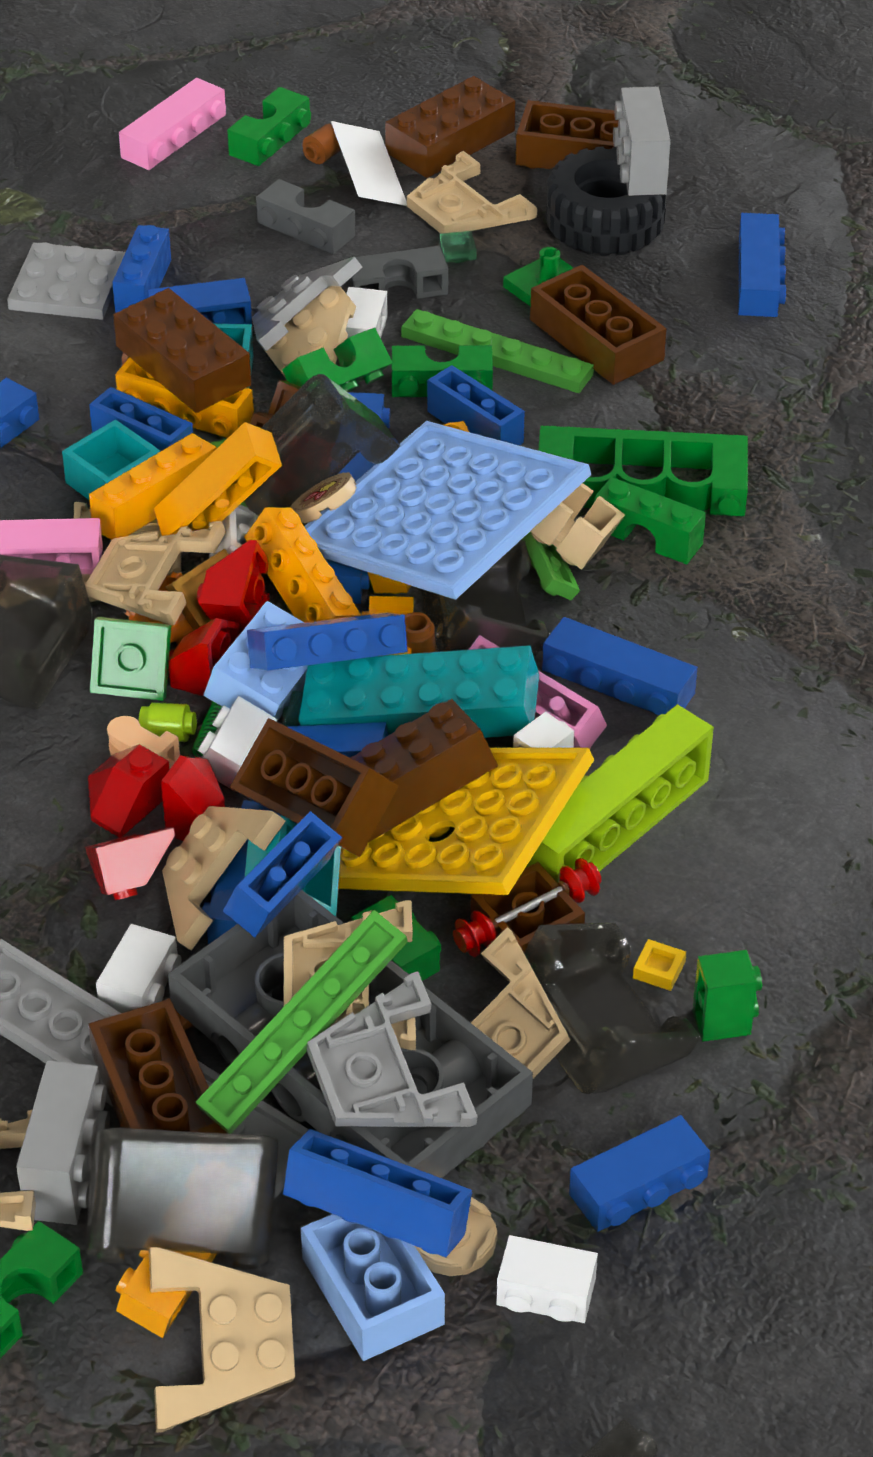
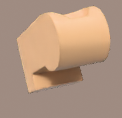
M116 717L107 726L111 756L138 744L168 760L170 768L180 756L177 736L166 731L159 737L141 727L139 721L134 717Z

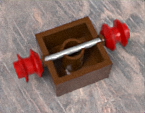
M578 858L574 864L575 870L566 865L560 868L559 882L557 883L537 862L524 869L508 895H471V922L468 923L462 918L456 920V930L453 931L456 945L463 953L468 952L471 956L476 957L480 954L481 944L487 948L508 927L513 932L533 971L581 947L584 943L585 912L577 903L584 901L585 891L592 896L599 893V884H601L602 879L598 868L592 862Z

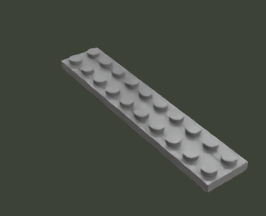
M0 939V1035L44 1063L46 1061L96 1066L92 1056L88 1023L121 1013L3 939ZM198 1061L206 1082L210 1087L220 1074ZM99 1073L100 1084H104ZM107 1093L106 1102L113 1106ZM261 1101L231 1135L227 1133L229 1159L224 1161L258 1180L253 1196L269 1205L284 1189L289 1149L309 1129L264 1101Z

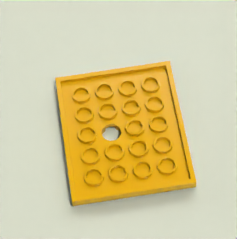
M490 748L498 765L496 768L370 841L360 857L341 848L338 889L508 895L593 763L594 758L590 749ZM450 827L455 828L451 835L441 841H428L430 837L442 836Z

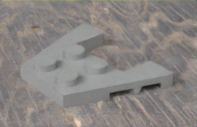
M351 257L300 276L293 275L281 285L283 290L275 297L269 296L257 306L259 311L252 316L256 339L262 348L267 351L289 331L284 325L327 287H341L362 268L355 257Z
M418 971L405 977L401 985L386 995L382 992L376 996L375 1002L357 1014H349L307 1042V1053L335 1126L471 1127L477 1124L478 1116L464 1082L426 1094L418 1092L391 1024L431 1012L432 1004Z

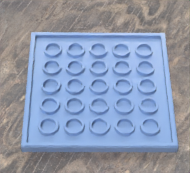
M425 421L356 481L357 488L348 501L335 510L330 511L327 508L321 511L322 516L319 519L308 522L304 527L311 538L315 540L318 549L326 559L456 600L590 477L591 471L589 464Z

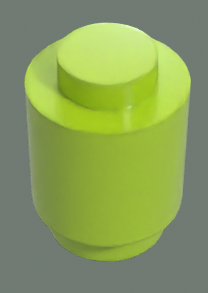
M151 703L150 706L141 707L139 723L141 727L159 737L168 731L177 736L179 742H187L189 735H194L196 732L197 717L195 712L190 711L188 704Z

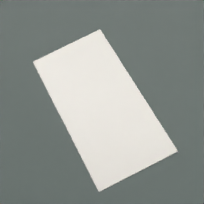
M331 121L358 197L407 206V201L380 131Z

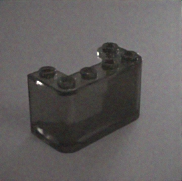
M324 374L314 375L262 427V429L272 432L282 466L244 502L248 509L258 516L265 507L291 508L298 497L321 481L337 475L359 452L372 464H379L387 460L401 445L379 415Z

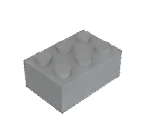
M659 86L621 88L620 101H615V120H618V127L613 129L614 147H617V164L620 165L621 183H626L629 196L667 194L670 136Z
M46 1061L16 1166L20 1191L34 1190L36 1202L34 1220L77 1225L81 1208H88L92 1190L89 1177L91 1172H97L99 1169L101 1148L98 1146L100 1137L107 1136L110 1125V1112L104 1111L107 1088L105 1084H100L98 1066Z

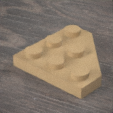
M329 286L284 325L289 332L265 352L283 375L282 369L297 357L323 347L329 359L336 364L337 355L334 348L347 339L346 326L349 318L354 316L356 305L340 286Z

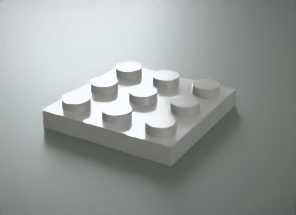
M33 242L7 299L8 309L103 320L113 297L112 281L126 252Z

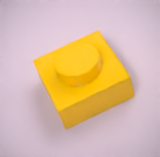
M648 939L633 968V979L672 991L686 962V951Z

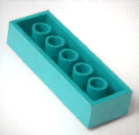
M531 646L375 656L308 665L299 722L301 726L386 722L388 735H390L400 725L412 722L428 713L434 705L453 699L481 729L485 738L514 736L535 720L539 672Z

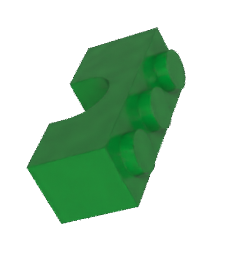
M278 87L262 101L263 119H255L244 115L227 129L229 155L260 166L310 124L309 97Z
M374 327L347 338L334 348L340 366H337L329 359L323 347L297 357L284 367L282 371L288 382L313 393L311 401L316 406L333 397L332 393L336 391L343 395V392H351L359 387L358 382L364 380L366 385L381 379L384 377L382 371L393 362Z
M459 345L458 356L447 362H437L428 358L425 353V346H392V397H427V380L451 365L493 391L492 345Z
M613 477L607 481L594 498L595 502L601 496L625 514L611 534L613 537L624 541L637 524L644 526L655 538V553L686 565L703 545L706 512Z
M40 1221L33 1226V1230L20 1234L13 1242L11 1249L0 1259V1358L23 1336L19 1310L9 1303L23 1294H37L54 1304L83 1274L80 1248Z

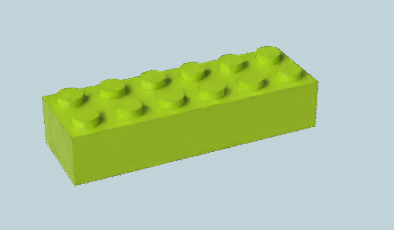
M678 704L666 714L659 715L649 728L640 735H634L623 749L615 755L608 756L597 770L589 776L586 775L582 778L525 868L539 862L557 883L559 882L560 868L566 865L575 870L574 864L578 858L592 862L600 872L708 781L714 727Z

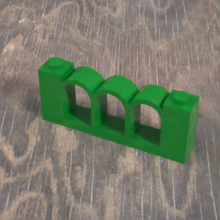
M540 426L538 451L582 463L614 465L613 470L609 474L602 477H588L583 482V484L594 491L583 506L585 508L592 507L596 494L613 477L701 511L710 508V515L745 516L748 492V436ZM622 465L662 467V473L652 479L640 480L628 476L623 471ZM670 467L710 469V476L700 482H687L676 478Z

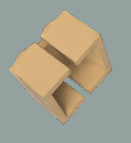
M583 483L530 531L535 540L549 546L553 544L557 547L556 551L560 553L561 558L566 563L577 566L581 570L604 546L625 516L624 513L599 496L585 517L582 518L580 516L575 522L574 519L594 492Z

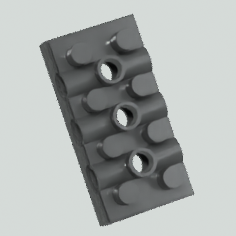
M301 890L256 938L237 924L169 972L170 999L173 1006L180 1015L216 1044L220 1054L230 1065L284 1007V936L334 921L337 922V925L344 923ZM390 961L369 984V1005L375 1002L376 996L382 992L386 995L404 982V978L409 974L393 961ZM425 987L432 1004L431 1012L415 1017L416 1050L401 1048L420 1094H426L464 1082L478 1116L476 1125L471 1127L335 1126L307 1052L271 1090L281 1108L294 1120L299 1122L306 1120L320 1133L443 1178L472 1153L484 1147L488 1140L532 1105L533 1072Z

